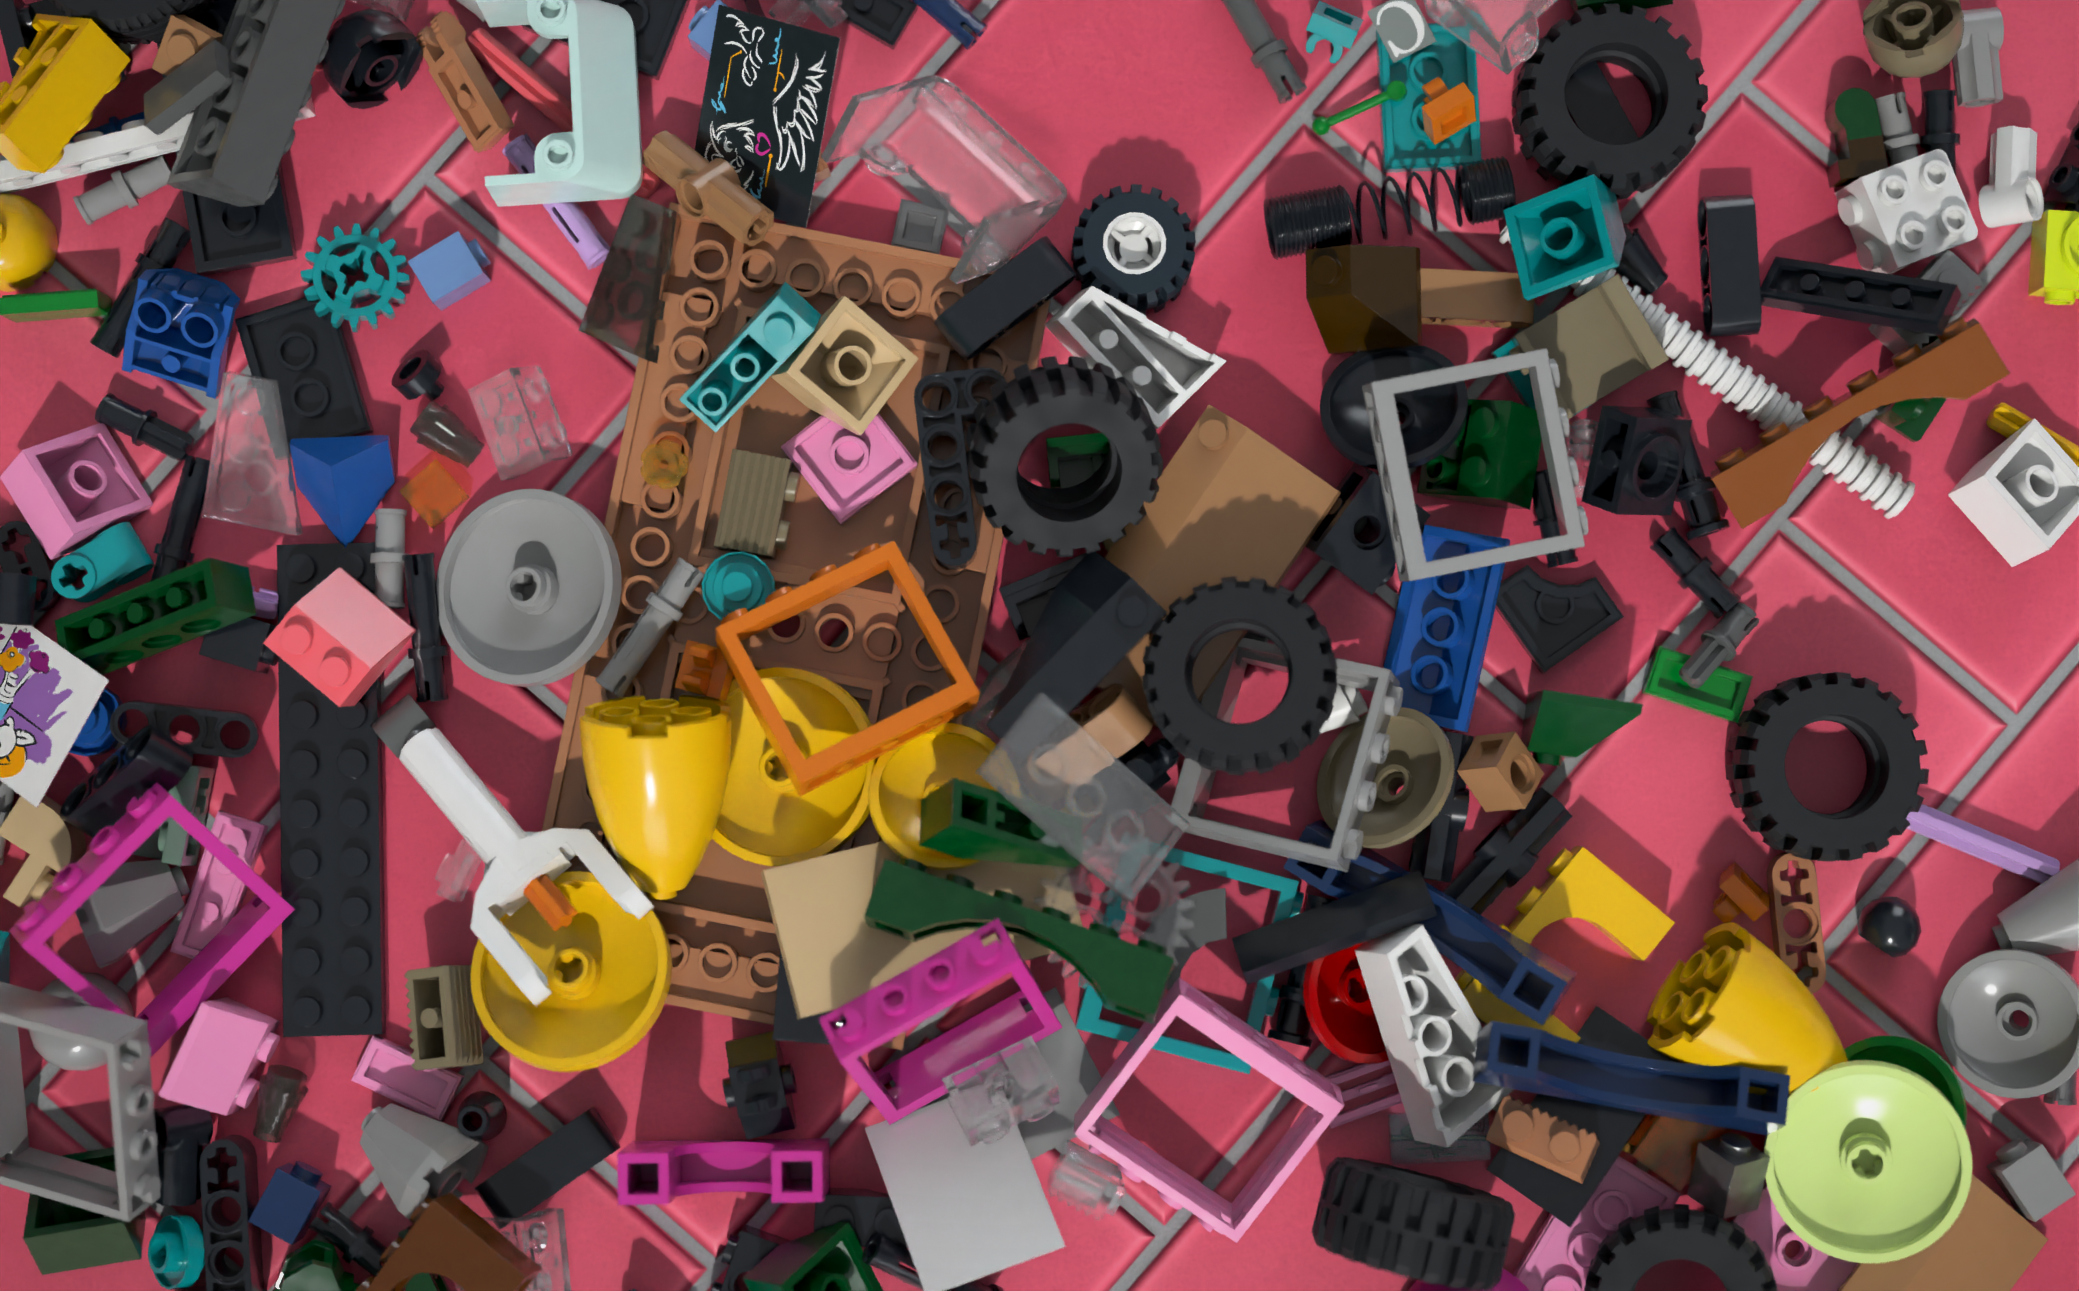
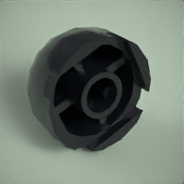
M366 9L351 13L339 19L333 25L326 38L329 41V47L322 60L325 78L330 86L350 107L367 109L387 102L388 99L383 93L397 81L401 91L411 82L420 67L423 52L422 47L416 42L417 38L394 15L379 10Z

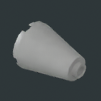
M2079 858L1997 914L2000 924L1992 927V931L2000 949H2021L2043 956L2079 951Z

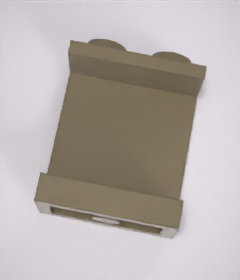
M1618 274L1512 337L1511 339L1516 347L1509 350L1510 355L1547 348L1549 359H1555L1560 375V386L1555 388L1558 408L1563 407L1565 409L1568 419L1646 371L1652 370L1669 360ZM1528 368L1520 370L1523 376L1529 374Z

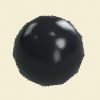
M1882 897L1872 900L1862 909L1857 922L1858 934L1893 958L1906 955L1917 945L1921 935L1920 919L1916 910L1907 901L1898 897Z

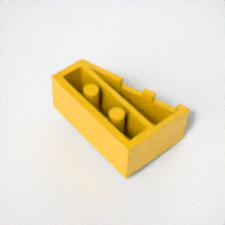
M36 14L31 24L38 31L29 49L25 46L18 48L13 60L19 65V68L10 84L7 81L0 83V153L19 170L45 174L47 170L58 164L64 155V147L77 131L83 129L90 122L93 116V109L105 94L112 91L119 84L122 77L121 72L131 60L92 19Z

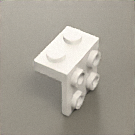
M1940 149L1860 177L1835 193L1838 200L1840 218L1849 227L1857 246V259L1862 268L1867 271L1893 274L1912 263L1970 242L1978 235L1977 226L1948 156Z

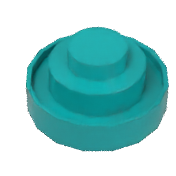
M731 552L715 559L707 568L702 581L703 599L709 611L720 620L735 610L746 608L749 612L765 604V599L775 592V579L769 567L757 556L745 552Z
M181 1214L163 1217L157 1224L148 1247L149 1264L156 1280L162 1287L168 1290L191 1287L197 1281L204 1268L203 1232L195 1219L189 1215Z

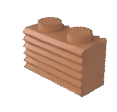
M1510 1095L1503 1097L1486 1137V1140L1492 1144L1581 1184L1587 1175L1600 1144L1595 1133L1589 1134L1585 1128L1580 1130L1576 1124L1570 1126L1566 1120L1561 1122L1557 1116L1552 1117L1548 1112L1542 1113L1539 1108L1533 1109L1529 1103L1524 1105L1520 1099L1515 1101Z

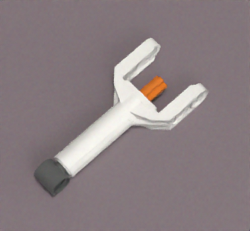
M409 693L370 724L380 739L400 759L405 768L485 863L483 880L475 893L471 930L535 1006H538L552 994L548 988L547 977L499 919L505 914L513 915L530 901L554 931H557L562 926L566 928L573 922L571 918L578 911L555 885L553 880L572 865L570 860L577 855L625 912L634 914L640 920L654 908L589 829L552 828L543 832H524Z

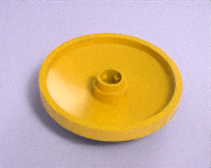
M787 667L757 670L760 679L804 759L872 726L859 703L846 690L828 678L806 670ZM736 679L731 681L727 700L724 701L730 705L731 753L728 780L721 812L712 839L722 848L741 859L767 866H783L831 854L844 845L858 831L870 812L868 789L871 774L878 758L799 797Z
M570 871L563 872L553 880L555 885L578 911L571 918L573 922L566 928L562 926L557 931H554L530 901L513 915L505 914L499 919L545 974L548 988L552 994L538 1006H535L480 939H478L473 953L470 978L472 997L478 1016L486 1030L497 1043L527 1064L559 1072L581 1071L601 1066L618 1058L635 1046L650 1030L661 1013L668 995L672 976V958L668 937L656 913L651 909L638 920L634 914L627 913L622 909L592 872Z

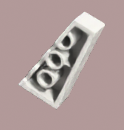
M1413 924L1366 941L1355 949V953L1414 1140L1448 1148L1514 1089L1472 1081L1478 1032L1483 1028L1422 924Z

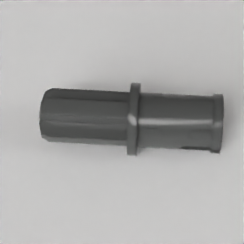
M1737 602L1726 612L1712 630L1703 632L1701 635L1702 644L1679 670L1680 678L1692 688H1700L1723 661L1733 660L1736 656L1735 649L1759 624V618H1755L1756 613L1747 605Z

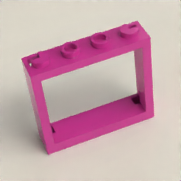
M156 783L139 800L133 797L127 805V813L113 827L107 826L99 831L89 845L90 850L76 864L71 863L65 866L55 876L52 882L53 887L39 901H32L23 908L26 914L9 930L26 951L89 1005L129 1016L50 948L45 941L169 816L181 825L256 895L136 1017L147 1021L148 1041L151 1050L150 1057L199 1009L201 1002H205L295 910L159 783Z
M999 918L819 1018L838 1060L890 1125L1063 1028L1043 990ZM995 933L998 939L984 946L982 940ZM1010 972L1021 988L1017 993L876 1072H873L861 1057ZM1030 1003L1033 1009L1026 1012L1023 1006ZM846 1018L848 1023L838 1028L835 1023ZM894 1080L896 1086L887 1091L884 1084Z

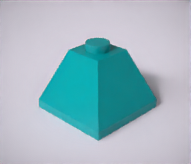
M1594 174L1503 210L1523 297L1527 301L1607 271L1620 264L1626 234L1616 194L1610 191V188Z

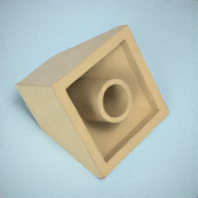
M844 295L820 317L815 330L770 377L806 407L859 436L863 434L919 358Z

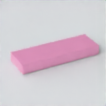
M218 811L211 832L254 870L268 826L225 811ZM206 848L170 952L192 959L240 911L248 888Z

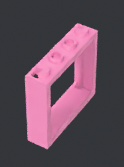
M1179 977L1162 999L1154 1024L1145 1022L1074 1114V1134L1089 1145L1091 1153L1096 1155L1104 1153L1116 1161L1120 1171L1135 1182L1144 1180L1156 1188L1159 1196L1168 1205L1178 1210H1181L1182 1207L1186 1208L1198 1217V1221L1207 1231L1211 1232L1214 1229L1237 1243L1343 1108L1344 1103L1341 1089L1338 1085ZM1176 1015L1308 1104L1232 1203L1101 1116L1102 1112Z

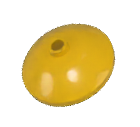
M945 723L878 758L869 783V810L879 835L896 854L918 861L929 869L955 870L982 861L962 859L920 846L921 800L953 778L1019 798L1018 783L1014 769L1005 753L995 742L973 728L956 723Z

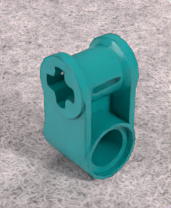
M123 522L103 531L93 538L91 542L57 561L51 571V581L54 589L60 595L78 602L89 603L115 588L141 577L150 571L155 564L131 523ZM77 569L88 573L82 578L84 584L82 589L71 585L77 580L75 574Z

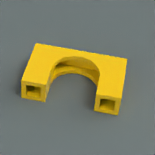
M1574 846L1571 851L1563 848L1552 859L1546 868V871L1551 875L1540 889L1533 885L1520 898L1515 906V909L1520 913L1508 927L1503 923L1499 926L1530 944L1539 931L1550 923L1565 918H1580L1598 928L1631 957L1644 961L1675 922L1586 848ZM1464 969L1455 978L1475 1016L1485 1026L1491 1021H1498L1541 1029L1576 1043L1581 1039L1554 1015L1544 1025H1541L1498 999Z

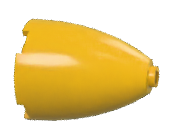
M644 695L591 704L585 707V716H579L581 751L588 788L604 835L620 866L640 891L647 892V897L654 900L674 898L677 896L678 890L684 889L699 867L713 837L721 812L728 780L731 753L730 705L718 699L695 695L679 696V701L674 699L645 700Z
M1733 922L1720 924L1706 932L1703 941L1707 944L1701 950L1695 952L1686 964L1680 959L1677 961L1659 988L1646 1020L1654 1026L1653 1035L1647 1041L1648 1045L1673 1062L1709 1066H1742L1790 1075L1789 1095L1829 1067L1838 1063L1848 1062L1839 1036L1827 1014L1810 990L1771 949ZM1749 1086L1748 1092L1764 1095L1768 1090Z

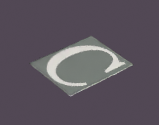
M1389 0L1367 11L1393 63L1436 42L1415 0Z

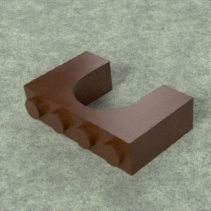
M450 1192L435 1199L428 1197L416 1208L409 1220L414 1226L404 1239L398 1237L389 1245L380 1258V1261L385 1264L375 1278L372 1276L368 1277L356 1291H404L410 1280L419 1273H434L445 1276L465 1291H526L542 1267Z

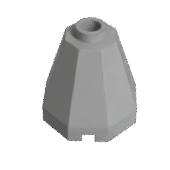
M162 860L122 863L75 911L84 937L99 968L122 959L185 907L181 896L191 892L180 866L170 869L168 864L161 863Z
M392 1103L384 1108L381 1106L374 1108L365 1117L361 1125V1130L363 1131L360 1139L361 1147L397 1210L409 1220L416 1208L428 1197L435 1199L451 1192L460 1199L463 1194L456 1189L464 1178L472 1184L481 1171L489 1148L482 1140L463 1134L459 1128Z

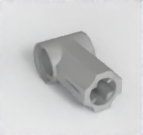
M1998 7L1962 10L1964 15V34L1961 47L1953 58L1957 106L1973 108L1999 103L2003 100L1998 52L2002 47L2004 39V23L2001 11Z

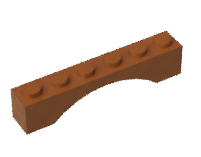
M1963 317L1949 322L1943 335H1937L1939 339L1920 349L1919 345L1915 343L1891 357L1894 365L1878 375L1874 373L1873 369L1862 373L1846 384L1849 392L1831 401L1828 395L1805 407L1802 410L1805 417L1787 427L1785 422L1782 421L1762 432L1758 436L1761 443L1746 452H1743L1741 447H1737L1719 457L1715 461L1718 468L1710 472L1711 479L1740 527L1743 529L1785 505L1796 478L1810 456L1830 435L1854 418L1880 406L1907 399L1941 397L1966 400L2010 374L1981 324L1975 318L1965 322Z

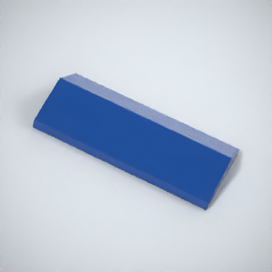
M1424 525V531L1421 535L1426 562L1508 546L1510 544V540L1506 538ZM1505 562L1402 582L1383 667L1390 669L1400 682L1399 687L1403 689L1401 707L1422 712L1438 724L1440 728L1468 732Z

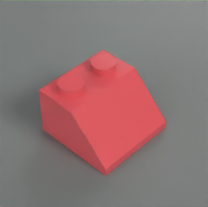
M339 567L294 604L263 644L339 707L355 706L417 630L347 571Z

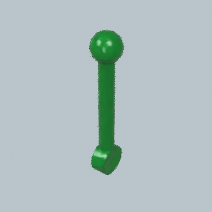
M1392 81L1388 85L1387 90L1328 118L1324 116L1315 118L1312 122V130L1317 135H1325L1329 132L1331 126L1390 99L1397 102L1402 101L1407 95V88L1401 81Z

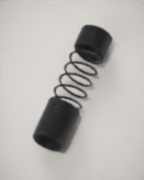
M1503 156L1500 158L1496 157V159L1492 157L1491 160L1487 158L1486 161L1482 159L1481 162L1479 160L1477 162L1472 161V163L1468 162L1467 164L1463 162L1456 173L1455 189L1446 171L1438 167L1433 172L1431 178L1430 194L1422 177L1413 171L1407 180L1405 199L1396 180L1388 176L1382 185L1381 207L1374 189L1368 182L1363 180L1357 190L1356 212L1348 192L1340 185L1337 187L1333 186L1332 188L1329 186L1327 189L1324 187L1323 190L1319 188L1318 191L1316 189L1313 191L1309 190V192L1304 191V193L1300 191L1299 194L1295 192L1294 195L1290 193L1289 196L1285 194V196L1280 195V197L1276 196L1275 198L1271 196L1270 199L1266 197L1264 200V217L1272 256L1276 260L1283 257L1287 259L1288 256L1306 255V250L1351 245L1352 226L1350 212L1358 243L1362 245L1361 194L1364 185L1368 188L1374 201L1383 239L1387 240L1385 202L1388 181H1391L1396 189L1404 212L1408 235L1412 236L1410 190L1414 176L1418 179L1423 189L1431 215L1432 228L1436 232L1438 225L1435 212V183L1438 172L1442 173L1448 184L1459 227L1463 225L1460 210V191L1465 215L1469 223L1474 225L1480 222L1483 224L1484 221L1488 223L1489 220L1493 222L1494 219L1496 221L1498 219L1503 220L1505 218L1503 210L1516 205L1515 187L1510 165Z

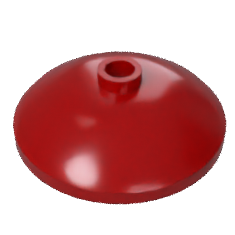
M1362 943L1308 962L1304 976V1003L1309 1022L1319 1040L1332 1053L1351 1062L1376 1064L1388 1061L1386 1048L1355 953V949ZM1349 981L1351 982V991H1350V993H1348V983H1349Z

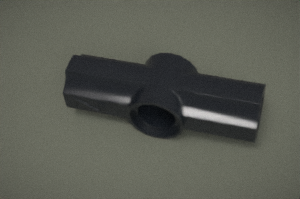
M1444 731L1449 739L1454 755L1452 786L1437 816L1427 827L1414 836L1408 872L1412 873L1420 870L1423 879L1451 883L1458 835L1464 829L1469 806V789L1466 788V783L1457 772V769L1473 742V736Z
M1539 787L1533 793L1532 799L1525 809H1518L1505 824H1499L1483 839L1473 852L1475 857L1442 892L1482 915L1485 909L1494 902L1506 887L1511 888L1533 867L1539 858L1537 854L1569 821L1572 815L1554 796L1542 787Z

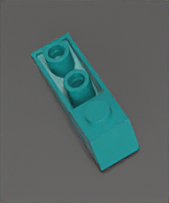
M784 282L748 320L679 400L716 433L815 330L821 314L789 284Z

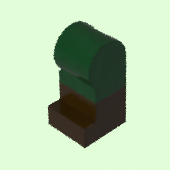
M1851 88L1844 91L1828 105L1825 112L1827 128L1835 135L1838 160L1827 168L1830 188L1847 186L1860 177L1888 167L1878 108L1874 97L1861 88Z

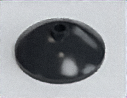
M1423 345L1354 353L1332 372L1321 394L1320 416L1328 440L1340 454L1350 461L1378 470L1362 386L1371 382L1453 367L1455 365L1444 355ZM1464 381L1394 394L1399 422L1403 423L1400 425L1408 469L1425 464L1444 453L1456 441L1464 428L1468 414V394Z

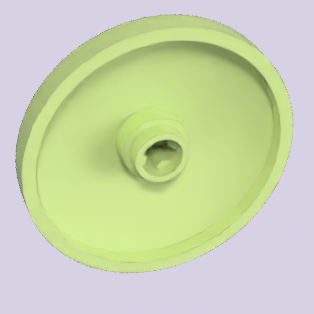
M1871 1060L1842 1062L1814 1076L1788 1095L1786 1126L1766 1135L1764 1140L1763 1152L1770 1156L1765 1176L1770 1197L1782 1219L1795 1234L1815 1249L1850 1262H1892L1909 1257L1929 1247L1955 1222L1964 1207L1971 1185L1972 1154L1965 1128L1951 1103L1933 1084L1920 1075L1906 1068L1886 1062Z

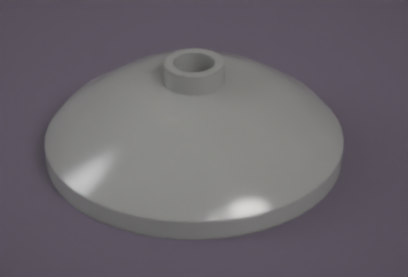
M1999 949L1973 958L1958 969L1950 978L1943 990L1938 1005V1033L1948 1059L1955 1069L1970 1083L1997 1096L2030 1098L2046 1094L2058 1088L2079 1069V985L2059 964L2035 952L2021 949ZM2015 1010L2024 1011L2028 1015V1026L2022 1027L2014 1022L2013 1013Z

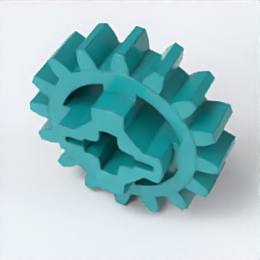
M354 223L351 235H344L340 227L336 226L334 227L335 239L329 242L321 236L316 239L321 249L319 254L314 252H306L305 254L306 261L313 266V269L301 271V278L304 282L314 284L304 291L307 301L320 300L314 308L315 313L320 318L331 312V324L334 328H338L345 319L349 320L353 332H358L361 321L365 320L368 321L373 330L378 329L377 316L383 314L385 317L393 320L395 313L391 304L393 302L405 304L407 301L406 295L398 289L399 287L410 285V276L398 272L408 265L405 255L393 257L392 255L397 249L396 241L392 238L381 244L380 229L376 227L368 236H364L358 223ZM356 248L354 252L341 257L336 255L341 251ZM378 256L389 269V281L374 270ZM359 269L363 270L366 282L357 280L353 287L349 286L346 274L355 276ZM323 275L327 276L330 281L337 283L338 288L335 292L336 297L334 301L324 289ZM370 299L376 300L375 303L369 306L356 308L357 304Z

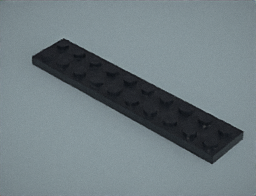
M375 542L348 543L346 548L342 543L277 545L278 624L294 604L339 567L347 571L374 594L375 564L370 563V553H375ZM278 656L281 897L295 909L282 922L283 1037L385 1034L382 740L370 726L381 716V675L355 706L339 707Z

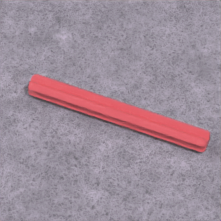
M477 28L468 37L466 42L478 60L564 132H573L572 105L567 98L485 29ZM643 165V181L636 193L642 198L647 199L657 190L661 180L645 165Z

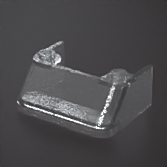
M925 76L853 95L821 155V158L826 163L859 155L865 161L870 171L883 177L909 173L965 225L969 231L966 232L961 241L963 255L950 276V279L955 284L999 270L1007 264L1058 213L1067 197L1066 187L1055 175L958 86L939 76Z

